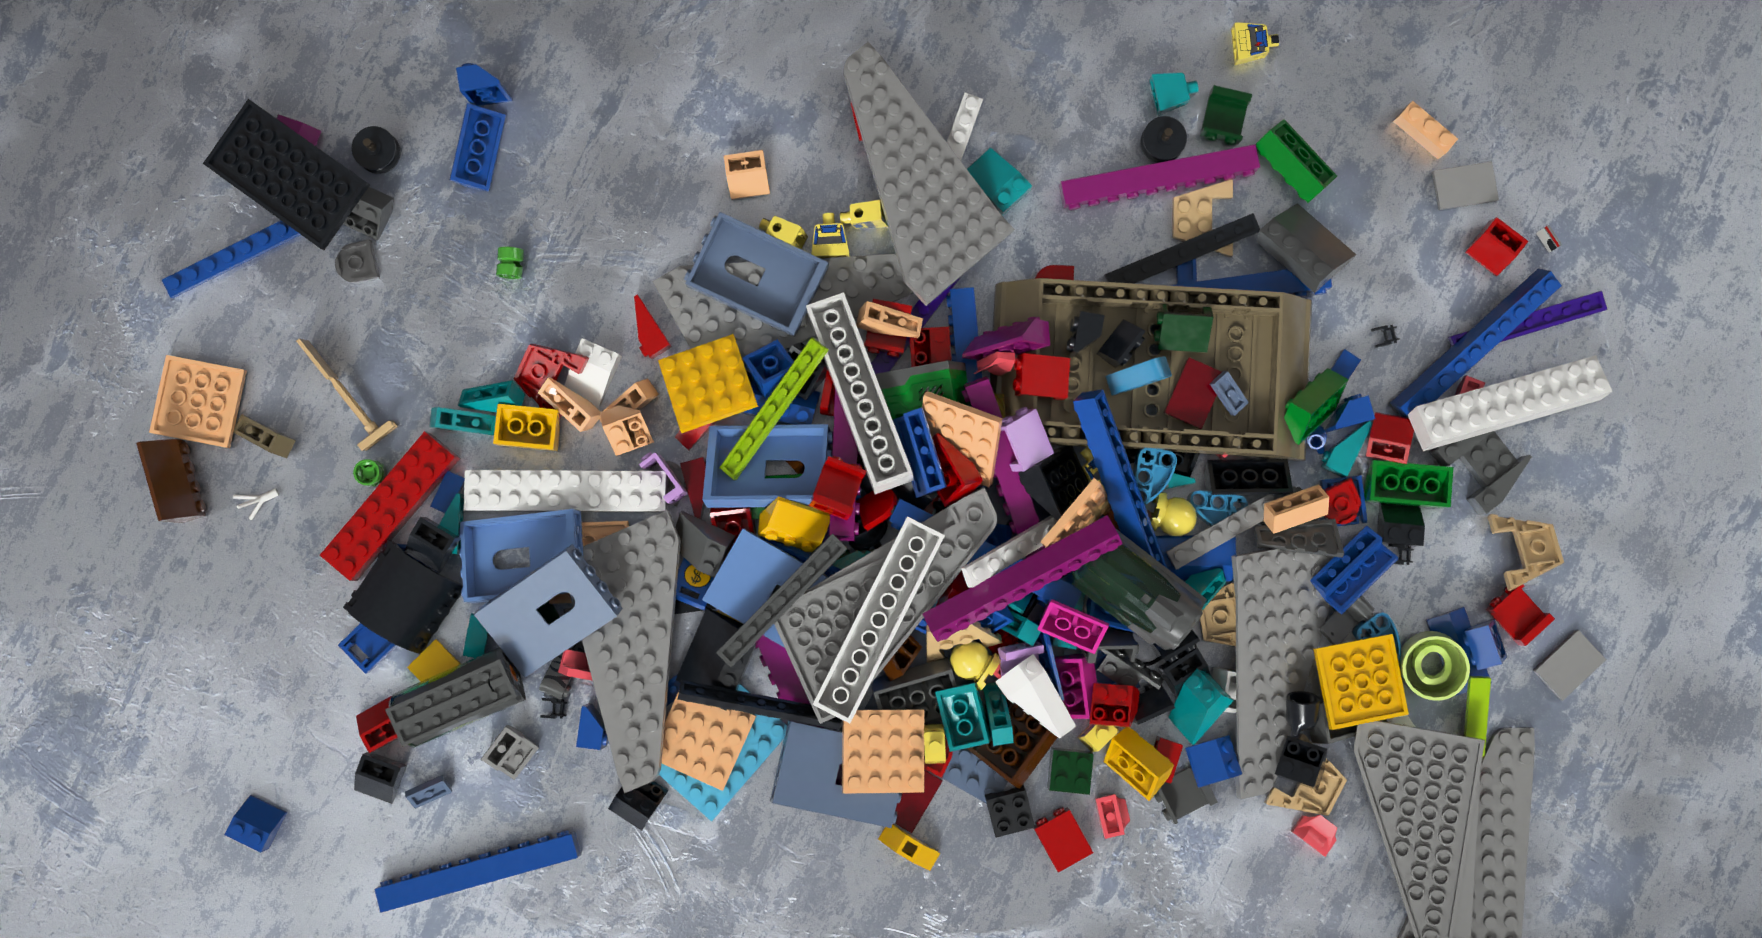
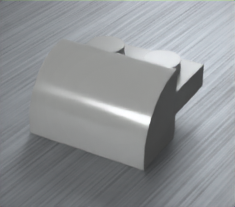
M506 725L482 756L481 760L495 770H500L515 780L538 750L539 745L524 736L523 732L510 725Z

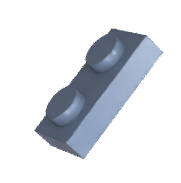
M1223 371L1210 383L1230 415L1235 416L1249 403L1228 371Z
M441 775L405 791V797L416 809L452 793V787L444 776Z

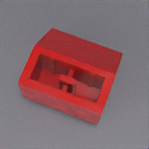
M1495 217L1485 225L1465 253L1493 275L1498 276L1518 256L1529 241L1498 217Z
M949 327L921 328L919 338L910 337L911 367L951 361Z
M1375 412L1366 456L1407 464L1414 434L1409 418Z
M1094 683L1089 724L1131 727L1138 711L1140 690L1129 685Z
M393 696L356 715L359 736L369 753L398 739L385 710L394 705Z

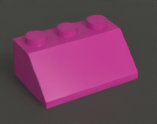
M1051 599L1044 610L1037 630L1095 654L1109 627V623Z
M1084 654L1054 657L1064 696L1063 703L1071 718L1090 719L1093 684L1097 683L1095 664L1087 663Z

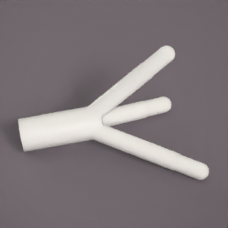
M274 488L261 495H233V498L252 499L237 505L238 509L258 502L249 516V519L252 520L262 504L278 496L279 493Z

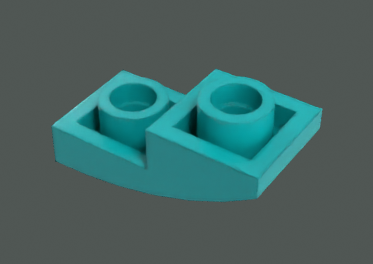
M473 613L470 615L463 656L476 658L485 652L488 632Z

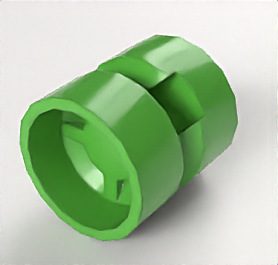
M499 247L497 259L500 263L497 264L496 276L507 279H521L523 267L520 263L524 260V250L515 247Z
M364 459L355 465L353 475L358 483L377 487L387 476V470L378 461Z

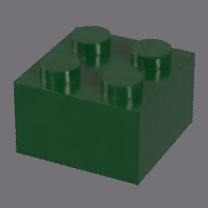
M1051 747L1047 782L1048 790L1090 795L1094 754L1090 751Z

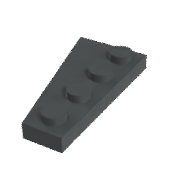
M1335 519L1308 521L1274 534L1267 525L1255 526L1254 528L1258 548L1280 549L1282 551L1342 558L1344 556Z

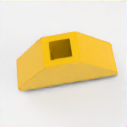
M892 824V828L885 827L878 840L897 854L929 871L940 855V852Z

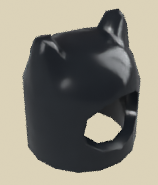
M1295 691L1287 694L1285 717L1287 723L1292 728L1293 736L1297 737L1301 731L1316 726L1320 710V698L1316 694L1305 691Z

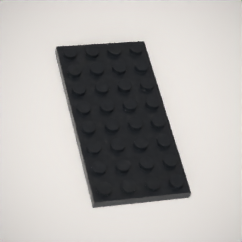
M249 99L203 162L213 172L322 250L326 249L370 186L369 183Z

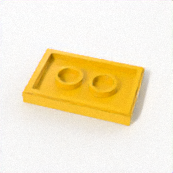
M435 639L407 668L423 685H427L447 676L463 665L438 639Z

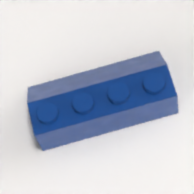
M748 376L758 407L741 413L756 416L769 397L764 398ZM814 391L807 400L796 395L778 423L786 425L813 424L821 392Z

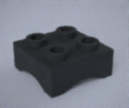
M1024 785L1020 789L1015 787L1003 792L985 794L996 838L1035 828Z

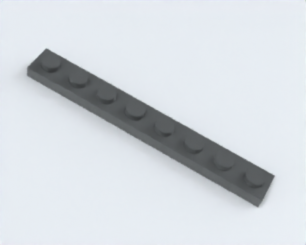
M832 534L716 653L730 667H733L848 548Z

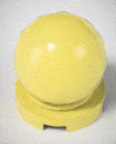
M1161 492L1153 499L1152 503H1156L1154 512H1150L1152 515L1150 521L1154 531L1160 527L1164 533L1170 536L1181 537L1194 529L1197 514L1196 509L1189 501L1179 497L1167 499V493Z
M974 640L969 644L956 645L950 656L952 671L962 679L974 680L979 691L985 687L987 677L994 674L1001 662L997 653L989 656L987 649L980 642Z

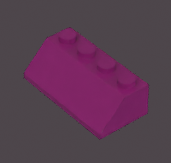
M1030 317L1028 321L1014 322L1009 327L1001 326L996 331H985L983 335L977 336L972 340L963 352L962 358L979 361L995 352L1015 353L1016 356L1050 346L1049 321L1040 320V317Z

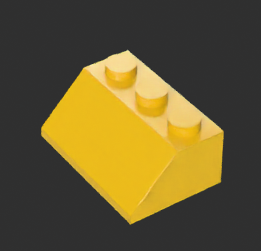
M505 404L497 405L493 444L558 451L560 435L558 410Z
M778 496L759 515L758 536L765 537L767 540L784 543L786 546L800 548L805 552H813L821 545L830 524V514Z
M1125 727L1112 738L1103 761L1148 801L1154 797L1169 778L1174 764L1167 757H1164L1153 745L1149 744L1130 727Z

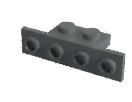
M1124 649L1101 650L1107 656L1097 670L1118 685L1136 687L1142 678L1157 689H1160L1164 678L1159 672L1146 667L1141 660L1135 658V662H1130Z

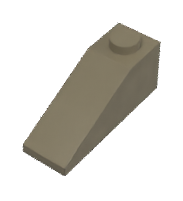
M242 414L233 432L262 449L286 459L296 441Z

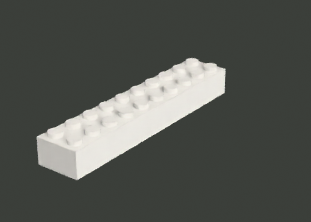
M844 292L806 305L808 317L817 341L829 349L824 359L874 494L913 481V472Z
M1595 355L1416 406L1408 414V417L1422 450L1426 451L1596 402L1610 394L1612 389Z
M465 470L464 510L549 512L576 509L581 512H664L668 510V503L663 496L669 493V477L664 471Z
M907 516L813 703L814 706L849 724L851 723L945 535Z

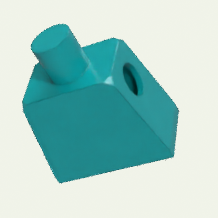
M1184 73L1152 74L1149 79L1157 116L1185 106L1190 100L1189 94L1199 91L1197 81L1186 82Z

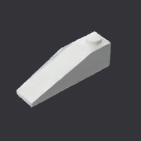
M1034 654L996 681V684L1009 701L1015 702L1024 709L1025 713L1032 715L1040 721L1042 726L1058 738H1061L1076 727L1048 674Z

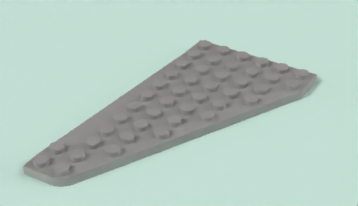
M867 42L847 58L843 75L904 282L927 306L1015 229L999 213L883 57Z
M896 254L820 258L827 261L829 267L811 304L844 292L855 319L858 318L859 309L867 301L872 302L873 298L895 302L914 292L904 282ZM752 262L725 263V269L729 274L755 286H758L765 272V268ZM694 265L679 266L653 281L690 348L734 334L743 360L744 356L777 339L786 350L794 344L804 342L816 336L808 313H806L796 336L793 337L687 287L684 278L689 269L692 270Z
M985 488L962 498L921 523L945 536L871 683L924 618L923 613L933 607L960 573L961 568L968 563L994 530L997 523V514ZM896 538L808 589L774 624L820 724L836 716L814 706L813 703Z
M668 510L583 546L585 561L595 569L596 575L607 584L608 590L613 597L620 601L623 608L617 617L582 639L616 771L624 793L653 782L661 770L681 544L677 529ZM570 594L571 601H572V605H573V608H574V606H575V599H574V597Z
M1266 549L1231 556L1236 599L1237 759L1242 771V775L1235 777L1236 796L1239 799L1265 794L1273 788L1276 782L1277 775H1275V771L1287 735L1290 736L1292 731L1285 717L1286 696L1291 692L1304 691L1315 657L1313 649L1318 648L1322 635L1319 629L1326 622L1331 606L1325 601L1310 580L1334 558L1333 556L1289 552L1280 549Z
M1384 721L1359 724L1356 727L1353 750L1414 937L1471 938L1480 771L1485 740Z
M1504 727L1498 729L1492 734L1485 748V756H1482L1471 938H1522L1535 753L1534 728ZM1408 916L1397 938H1415Z

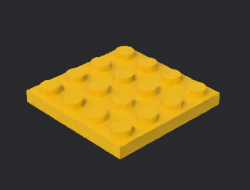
M734 334L658 360L681 433L758 407Z
M1393 634L1313 649L1329 730L1409 715Z

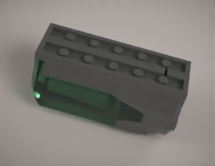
M1116 529L1123 544L1113 551L1101 554L1098 559L1082 565L1078 570L1072 571L1073 585L1147 643H1156L1163 650H1174L1203 614L1202 608L1207 599Z
M499 647L392 694L389 707L385 710L402 747L408 745L412 748H418L526 700L520 672Z

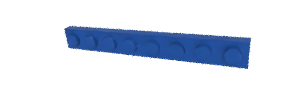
M279 221L162 279V282L170 298H175L301 234L283 221Z

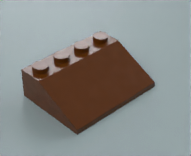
M180 439L137 442V448L158 521L185 523L205 517L206 505L200 497L199 492L201 488L194 476L195 467L188 455L190 453L188 444Z
M1006 698L1014 743L993 746L991 741L988 744L967 749L1009 783L1020 789L1058 737L1042 726L1040 721L1032 715L1025 713L1024 709L1015 702L1012 703Z

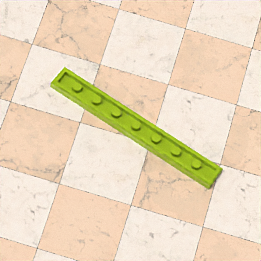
M810 338L719 467L733 480H737L828 352L829 349L815 338Z

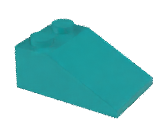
M991 147L967 168L1002 216L1031 191L1032 185Z
M1197 668L1183 684L1174 704L1175 709L1171 710L1168 718L1192 745H1195L1234 700L1210 674Z
M975 683L935 692L950 752L988 744L992 741L989 722Z

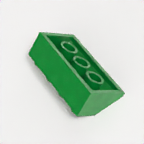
M1285 119L1269 130L1255 144L1258 153L1271 163L1272 168L1278 171L1284 177L1285 182L1297 191L1299 197L1307 203L1337 177L1332 169Z
M1327 368L1322 374L1318 373L1313 382L1309 381L1304 390H1299L1294 399L1291 398L1285 406L1287 411L1284 419L1296 444L1300 445L1336 410L1349 379Z
M1372 460L1365 480V501L1450 508L1454 467Z

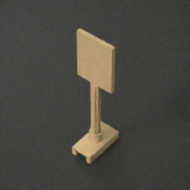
M304 339L296 340L323 376L332 382L336 391L365 426L364 429L369 435L357 444L361 451L369 450L398 427L393 420H389L378 427L374 421H371L344 385L337 380V375L310 341Z

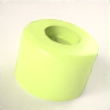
M1436 631L1421 632L1409 638L1401 648L1399 667L1401 676L1410 689L1420 697L1429 700H1445L1459 693L1467 683L1470 673L1468 657L1461 646L1446 634ZM1430 652H1438L1444 659V667L1436 675H1427L1422 671V660Z

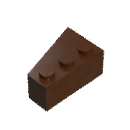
M909 635L883 668L890 681L904 675L923 647L911 635Z

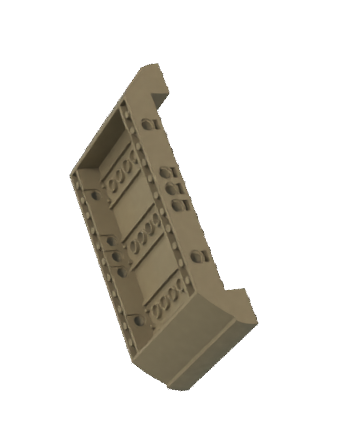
M1046 278L1000 282L995 285L992 331L998 330V327L1012 326L1014 322L1028 321L1030 317H1040V320L1049 321L1050 346L1026 353L1070 358L1068 399L1053 400L1052 397L1032 395L1015 396L1013 381L1016 378V370L1014 365L1010 372L1001 376L990 373V384L1002 418L1014 416L1016 414L1015 411L1023 407L1036 409L1051 445L1088 447L1084 431L1081 429V422L1074 409L1073 401L1082 392L1103 389L1124 449L1156 448L1171 452L1264 457V459L1305 461L1306 439L1300 445L1295 443L1284 416L1287 411L1285 409L1287 402L1291 398L1294 399L1299 390H1304L1309 382L1312 300L1285 292ZM1162 304H1166L1168 312L1202 314L1203 307L1212 308L1214 318L1207 353L1160 350L1158 355H1152L1149 352L1150 345H1157V342L1154 341V335L1150 332V327L1154 324L1159 326L1157 324L1158 311L1161 312ZM1080 311L1105 315L1102 335L1073 358L1069 357V351H1066L1068 339H1070L1073 333L1069 329L1074 316H1077ZM1124 319L1145 330L1146 332L1143 334L1145 340L1135 351L1133 349L1130 351L1133 355L1123 367L1119 365L1117 368H1114L1096 353ZM1166 356L1172 376L1151 383L1158 388L1156 395H1150L1147 392L1148 385L1111 395L1105 376L1154 358ZM1189 357L1221 372L1228 371L1249 402L1234 416L1229 414L1219 397L1216 396L1201 430L1164 414ZM1152 404L1157 408L1155 415H1149L1146 412L1147 405Z

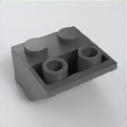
M368 187L343 225L375 240H379L392 214L394 198Z

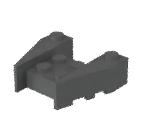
M1495 431L1433 448L1429 451L1440 466H1450L1457 459H1460L1477 480L1481 488L1466 500L1478 515L1489 513L1503 502L1532 458L1531 455H1526L1516 459Z

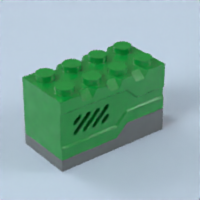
M943 361L876 374L892 420L904 416V413L922 408L923 396L927 391L971 407L970 402H965L962 391L965 390L963 385L968 383L966 365L963 362Z

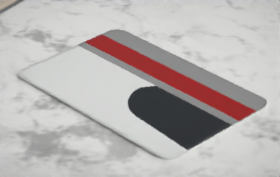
M1549 225L1536 233L1549 253L1562 245Z

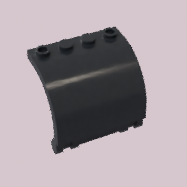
M388 539L385 543V549L383 552H379L377 561L359 588L353 591L351 594L352 598L344 604L343 608L358 622L382 638L401 648L421 654L434 633L437 632L444 618L449 614L456 600L461 596L463 585L426 567L403 551L397 543Z

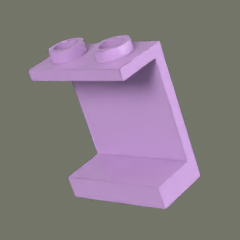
M1023 407L1015 411L1016 414L1014 416L1002 419L1001 431L1005 430L1017 459L1009 464L1012 472L1026 471L1054 454L1036 409Z
M649 452L641 458L642 462L639 464L641 468L648 470L658 462L675 485L673 490L663 496L668 504L674 505L688 495V491L660 454Z
M1036 640L1033 646L1023 642L998 648L999 659L1001 660V677L1032 654L1039 661V654L1044 653V645Z

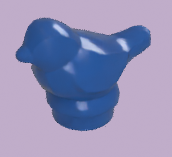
M1320 425L1307 437V443L1311 448L1316 449L1318 454H1324L1327 435L1324 427Z

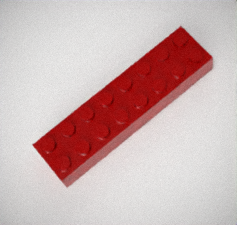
M424 431L322 551L320 556L349 581H358L375 561L379 552L385 549L387 540H392L441 483L447 471H451L461 458L431 433Z

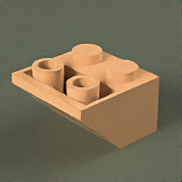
M763 150L724 155L731 200L770 194Z
M616 406L599 412L602 427L616 456L654 443L640 410Z

